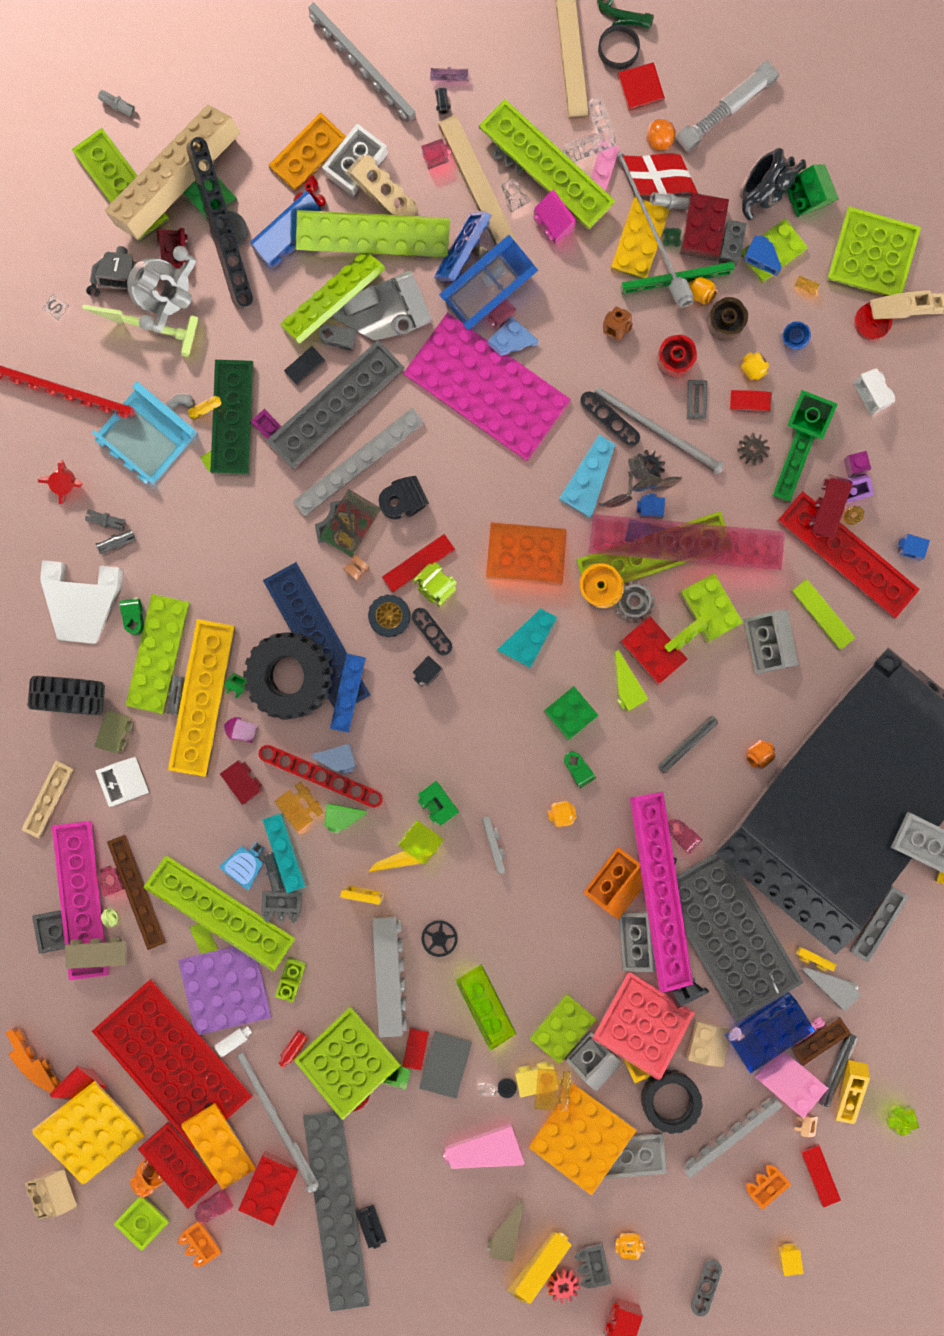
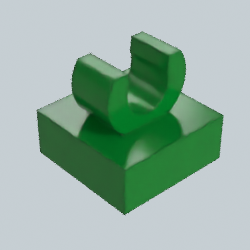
M233 672L225 682L226 693L228 694L231 690L235 691V698H238L245 691L244 684H247L246 678Z

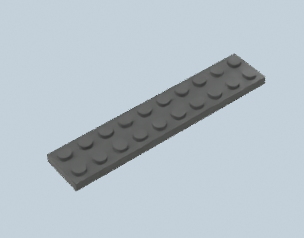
M334 1110L303 1114L310 1169L319 1183L318 1189L314 1191L330 1312L369 1306L344 1121Z

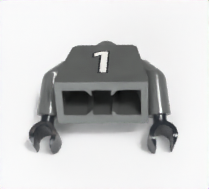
M118 246L116 252H106L103 258H100L92 266L89 281L91 285L86 289L88 295H91V290L95 289L94 296L98 297L100 295L98 287L128 290V277L137 262L133 261L131 254H127V248Z

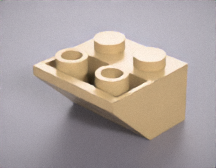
M64 1169L53 1171L25 1182L26 1192L31 1199L33 1212L37 1219L56 1217L77 1207Z

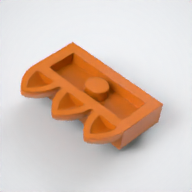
M766 1165L768 1177L756 1174L758 1186L753 1183H746L749 1196L762 1210L791 1185L781 1171L772 1165Z
M201 1219L185 1229L178 1239V1244L180 1245L190 1243L185 1255L193 1256L198 1254L193 1262L194 1267L204 1266L222 1253L221 1248Z

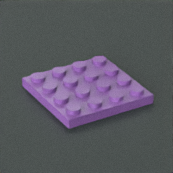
M232 946L178 960L193 1028L199 1035L272 1017L260 963L236 947Z

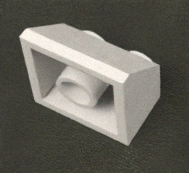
M877 368L861 374L853 382L871 416L895 402L893 391L886 386L885 377Z

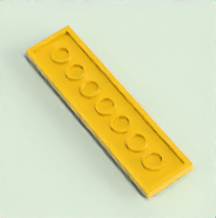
M200 619L196 620L168 766L170 771L207 777L235 626Z

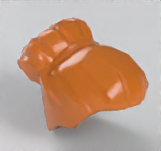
M145 1159L140 1163L135 1176L130 1180V1186L136 1195L144 1198L151 1195L153 1189L158 1188L163 1180Z

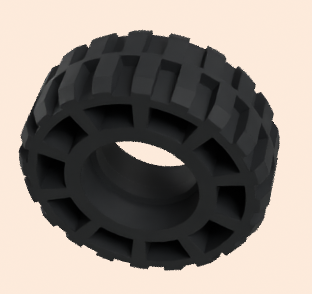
M276 633L259 641V645L253 647L250 651L251 656L245 661L247 670L243 671V678H246L247 684H244L245 690L250 692L251 696H249L251 702L258 705L257 709L261 712H266L268 716L278 717L282 720L307 716L321 707L323 700H326L329 696L328 690L333 684V680H331L333 667L329 666L330 658L328 654L325 655L323 652L324 648L320 644L315 643L313 638L304 636L301 633ZM286 657L298 661L304 673L301 688L293 694H285L280 691L273 679L275 665L279 660Z

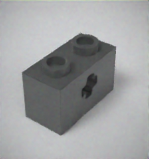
M728 219L724 229L718 263L734 262V266H737L741 257L747 223Z

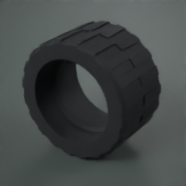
M665 1070L660 1080L651 1076L645 1083L641 1093V1104L646 1117L656 1129L658 1128L660 1131L669 1134L683 1133V1131L691 1129L697 1123L703 1108L702 1096L698 1087L686 1074L677 1070ZM667 1084L681 1085L686 1089L690 1098L689 1107L686 1112L675 1119L661 1117L655 1111L653 1104L656 1092Z

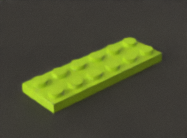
M100 128L71 149L110 203L138 176L103 128ZM165 212L147 229L138 241L169 220Z
M369 253L358 254L352 262L344 266L337 275L329 279L321 289L315 291L306 302L300 304L298 309L291 315H288L280 323V326L300 344L384 271L385 267Z
M151 594L125 706L164 714L190 602Z

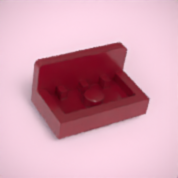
M179 228L178 230L159 229L157 231L158 259L169 262L176 269H180L186 262V260L178 261L173 256L175 247L184 246L186 248L188 238L184 228Z

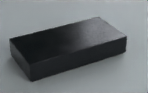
M311 346L290 364L284 372L298 385L324 363L325 359Z

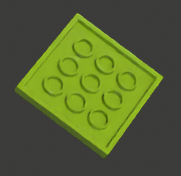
M848 206L827 280L882 296L903 293L921 227Z
M349 1007L294 1060L343 1120L401 1066L352 1007Z

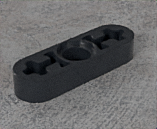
M415 609L412 613V620L439 655L446 656L450 654L452 643L426 609ZM419 612L422 614L424 612L426 614L424 616L426 622H428L430 619L432 623L427 624L424 627V629H422L421 626L424 625V623L421 620H416V613ZM431 626L436 627L438 630L435 637H429L426 633L427 629ZM441 634L444 638H441L440 640L444 644H449L447 646L448 651L446 652L444 650H439L440 644L438 642H436L435 644L432 642L434 640H437Z

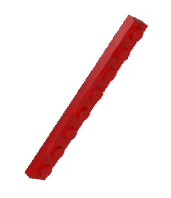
M0 366L1 380L2 377L9 379V382L20 385L21 382L27 384V388L38 391L39 388L45 390L44 393L51 396H56V394L62 395L64 400L70 402L74 400L81 401L80 404L91 408L93 405L99 407L98 410L105 413L112 411L117 413L116 416L123 419L128 417L134 418L136 410L133 407Z

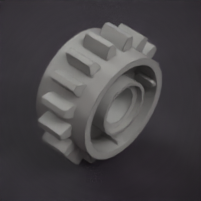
M629 581V586H624V594L621 600L613 606L618 607L616 614L621 613L622 620L627 617L628 622L635 619L636 623H638L640 617L643 620L647 618L646 613L652 614L650 608H654L655 604L651 603V601L655 597L650 595L652 589H646L647 584L641 586L640 581H637L636 584ZM636 597L639 600V605L636 607L631 606L629 599Z

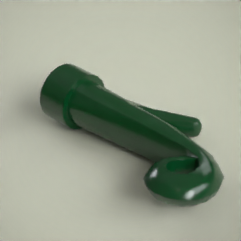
M597 0L598 7L602 12L619 19V21L613 22L612 26L619 24L636 25L644 29H651L654 19L653 14H643L610 7L614 0H609L605 4L603 0Z

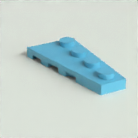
M600 434L598 435L559 498L560 501L592 519L615 447L613 442Z

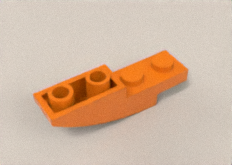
M17 1026L7 1031L6 1035L15 1049L8 1054L14 1064L35 1085L51 1093L61 1082L50 1070L52 1069L50 1062L44 1059L43 1056L35 1059L33 1048L27 1045L24 1032L18 1029Z

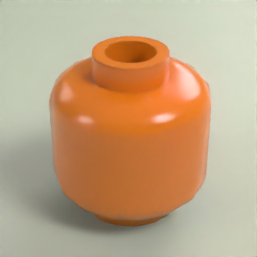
M759 740L747 750L746 759L753 768L763 769L775 759V748L770 742Z

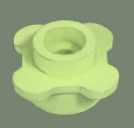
M112 908L104 910V913L101 914L103 924L111 928L114 925L117 926V913Z

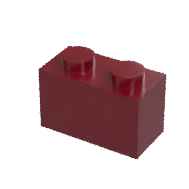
M238 760L221 772L220 775L239 802L245 805L263 792L261 789L263 785L257 777L253 778L249 773L251 771L249 765L245 761L242 763L241 760Z

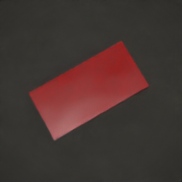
M168 1122L137 1149L187 1209L218 1183Z

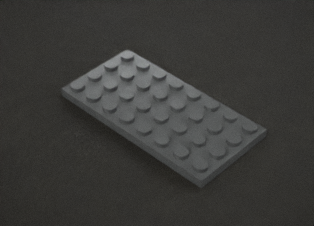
M716 853L676 875L685 935L736 1022L804 983L741 875ZM773 983L776 984L779 993H777Z

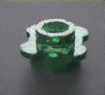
M665 228L663 230V245L680 246L681 229Z

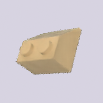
M695 1019L685 1057L689 1061L724 1067L733 1029Z

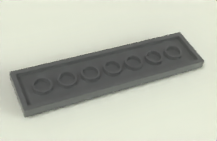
M377 340L268 438L266 442L293 470L404 369V366Z

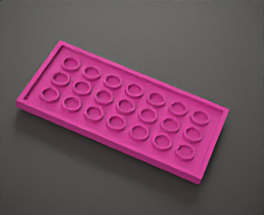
M447 312L403 375L527 462L571 399L508 354L500 356L487 344L488 340L472 329L467 330L461 321Z

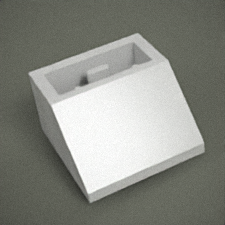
M136 757L96 770L109 807L117 806L149 793Z

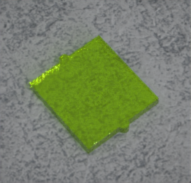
M417 820L412 828L406 831V836L398 846L426 865L431 857L437 854L436 851L444 839Z

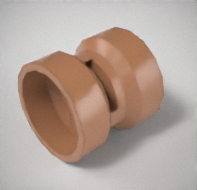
M354 555L351 558V563L347 564L343 570L358 581L361 573L366 571L369 565L357 555Z

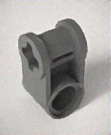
M325 324L320 328L319 335L321 342L325 345L344 350H353L357 331L348 327ZM327 331H330L331 335H329L328 338H325V334H327Z

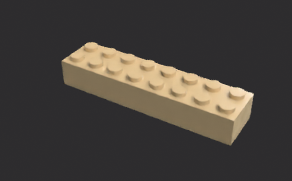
M207 104L104 210L114 225L134 238L139 239L195 181L186 150L187 143L195 137H201L206 140L213 162L241 133L232 117ZM194 142V150L200 152V145ZM199 162V168L204 171L206 164Z

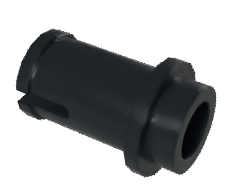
M438 88L435 90L436 110L439 114H447L451 108V105L448 104L447 89Z

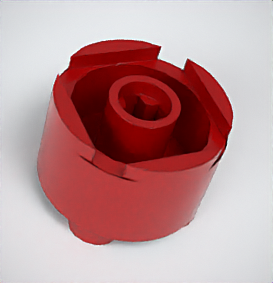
M685 335L667 337L662 342L657 353V364L661 371L666 375L678 378L687 374L697 359L695 343ZM677 353L680 354L678 358L674 357Z

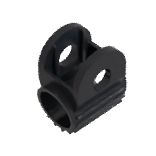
M417 476L404 477L393 481L390 486L382 490L378 500L382 513L387 518L393 520L412 517L429 504ZM398 499L400 502L397 506H391V500Z

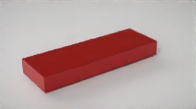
M817 1144L800 1151L822 1207L824 1208L841 1201L820 1145Z

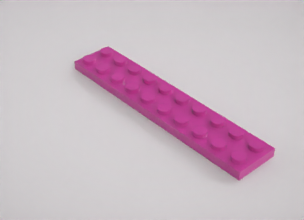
M664 792L630 797L659 992H668L693 985Z

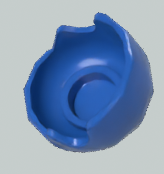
M793 321L786 325L782 333V339L788 348L801 350L809 344L811 331L807 324L801 321Z

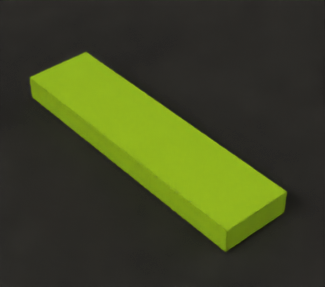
M808 579L791 591L839 650H842L855 639V636Z

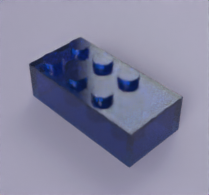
M788 992L725 1034V1037L751 1074L814 1032L815 1029L798 1001Z

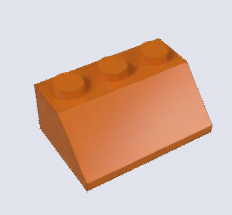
M617 847L583 893L619 920L643 888L640 863Z

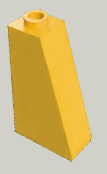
M552 1232L507 1291L522 1303L531 1304L571 1247V1244L568 1242L569 1238L562 1232Z

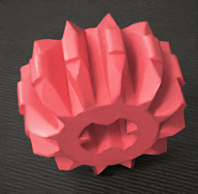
M562 1268V1273L559 1274V1271L556 1269L554 1271L556 1276L550 1275V1282L546 1283V1286L550 1288L548 1294L554 1295V1301H557L560 1297L562 1304L565 1302L564 1298L571 1302V1295L577 1297L578 1293L575 1290L580 1289V1285L577 1284L578 1277H572V1270L566 1274V1269ZM566 1283L567 1287L560 1288L559 1284L563 1285Z

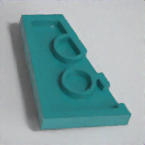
M540 608L497 651L531 668L557 617Z

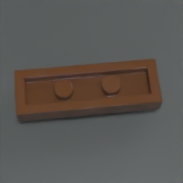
M837 1017L824 1028L791 1048L801 1065L804 1066L849 1036L851 1032L841 1017Z

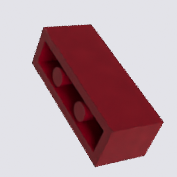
M828 474L827 479H823L821 485L822 495L821 497L818 496L815 502L816 513L811 515L809 520L811 532L834 539L853 485L851 480Z

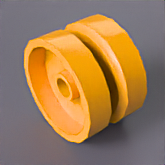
M597 563L589 566L583 572L579 587L582 596L591 605L597 608H609L621 600L625 585L622 576L614 567L608 564ZM599 584H605L604 588L600 589Z

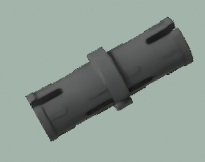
M90 509L87 510L86 514L94 517L85 516V521L101 524L105 528L108 526L121 531L124 530L125 526L118 525L117 523L126 524V519L110 516V513L106 512L102 514Z
M132 529L119 535L113 534L111 538L95 544L101 555L115 548L120 549V546L136 541Z
M172 675L171 690L168 692L170 697L167 714H179L184 677ZM177 686L176 701L174 704L175 690Z

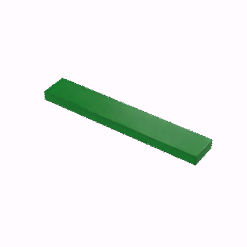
M734 262L675 272L677 278H685L687 282H691V280H696L700 276L709 279L731 275L735 266ZM670 273L622 282L620 290L621 294H629L670 286L671 281L674 279Z

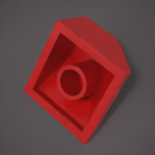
M77 1066L49 1095L51 1098L71 1100L94 1081L103 1090L107 1085L94 1069Z

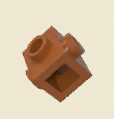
M616 306L612 312L609 311L605 316L603 333L620 341L625 333L628 334L632 329V314Z

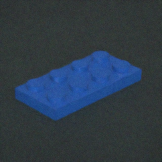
M486 211L473 212L468 215L448 250V257H444L433 278L439 282L454 281L459 278L462 266L470 259V253L473 247L478 245L480 235L489 226V219L492 215Z

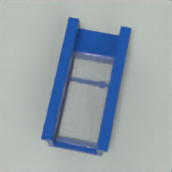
M509 234L442 291L439 296L450 306L463 322L466 329L470 330L539 270Z

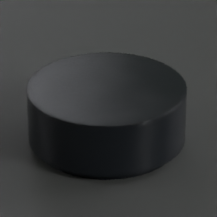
M503 1078L498 1082L497 1091L501 1097L511 1098L515 1095L517 1087L513 1079Z

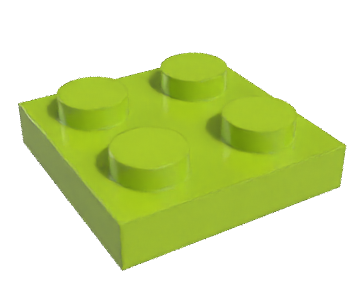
M708 613L704 614L664 647L668 652L674 648L677 650L681 649L693 640L697 634L708 627L706 623L712 618Z
M138 1197L118 1218L114 1225L142 1251L170 1220L146 1197Z

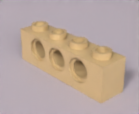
M360 155L346 171V174L387 215L414 216L419 209L415 206L416 202L402 192L403 188L399 184L393 183L389 179L390 175L384 169L380 170L378 168L376 160L370 155ZM369 171H371L374 176L372 181H370L367 178V174ZM383 184L387 188L385 195L381 193V186ZM396 198H398L400 201V206L398 208L394 206V200Z

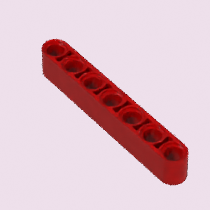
M264 745L259 749L258 754L262 761L369 807H378L383 802L381 792L271 745ZM267 748L273 751V756L270 759H266L263 756V752ZM283 756H288L291 760L290 765L287 767L281 764ZM302 763L308 765L309 769L306 774H301L298 770L299 765ZM319 771L326 773V779L323 782H319L316 779V774ZM337 778H341L344 781V786L341 789L334 787V781ZM354 786H359L362 790L359 797H355L351 793ZM372 793L378 794L380 798L379 802L375 805L369 801V796Z

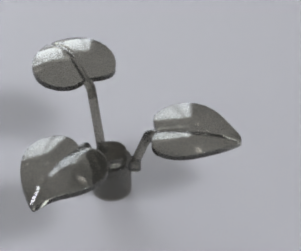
M643 456L632 457L628 460L631 470L628 472V492L618 495L605 503H599V506H622L633 499L631 496L632 491L641 492L651 489V491L658 492L670 489L682 480V476L662 479L649 473ZM633 476L635 479L642 478L640 482L632 487Z

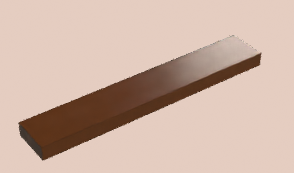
M122 835L107 841L147 950L167 943L149 894L143 888L145 884L127 836Z

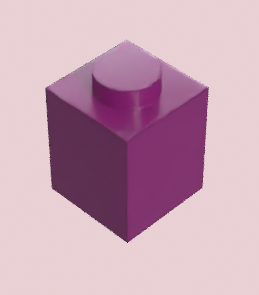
M867 451L851 454L844 458L848 477L867 473L872 469Z

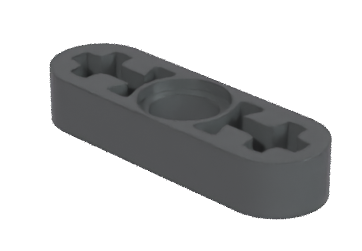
M710 1258L703 1265L691 1301L692 1311L697 1316H705L709 1312L722 1273V1267L716 1259ZM715 1264L717 1271L713 1270L712 1279L708 1278L710 1275L708 1266L712 1267ZM709 1282L712 1285L709 1292L701 1290L703 1283ZM701 1296L706 1297L703 1299L705 1308H701L699 1311L695 1305L700 1304Z

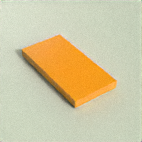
M320 112L268 166L296 193L306 183L307 179L327 162L346 136Z

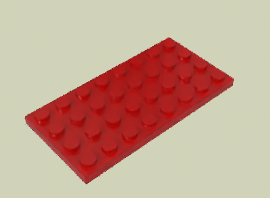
M152 978L92 1030V1033L193 1149L195 1147L181 1127L182 1123L215 1103L227 1120L253 1097L252 1093L206 1040L198 1034L192 1024Z

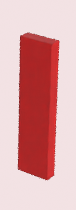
M443 534L383 575L382 578L392 593H394L414 579L428 564L437 563L452 553L455 548L447 536Z

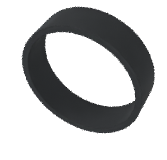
M619 24L610 26L602 33L599 39L598 53L605 65L613 69H624L636 61L640 50V40L632 28ZM615 31H622L631 35L637 45V52L634 57L623 63H616L606 58L601 49V42L606 35Z

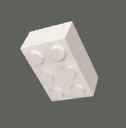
M359 124L355 125L322 167L324 176L352 197L361 188L346 174L351 165L360 155H370L376 160V165L379 166L388 155L387 146ZM371 171L367 174L368 179L372 175Z

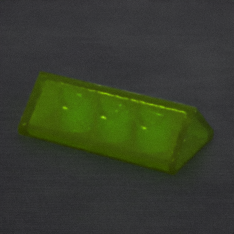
M482 964L455 977L456 984L490 1051L517 1034Z

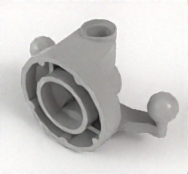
M177 246L173 250V256L176 260H186L180 269H176L167 261L158 258H147L138 262L130 271L127 286L132 302L140 309L157 314L156 323H154L153 318L149 315H144L139 319V326L143 330L152 329L160 334L166 324L168 315H172L181 308L186 309L192 300V295L189 293L187 276L192 271L197 259L189 255L188 250L184 246ZM159 279L164 280V289L160 295L154 290Z

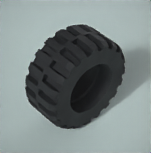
M32 676L29 682L27 705L31 710L101 715L104 705L105 685L103 682L94 680Z

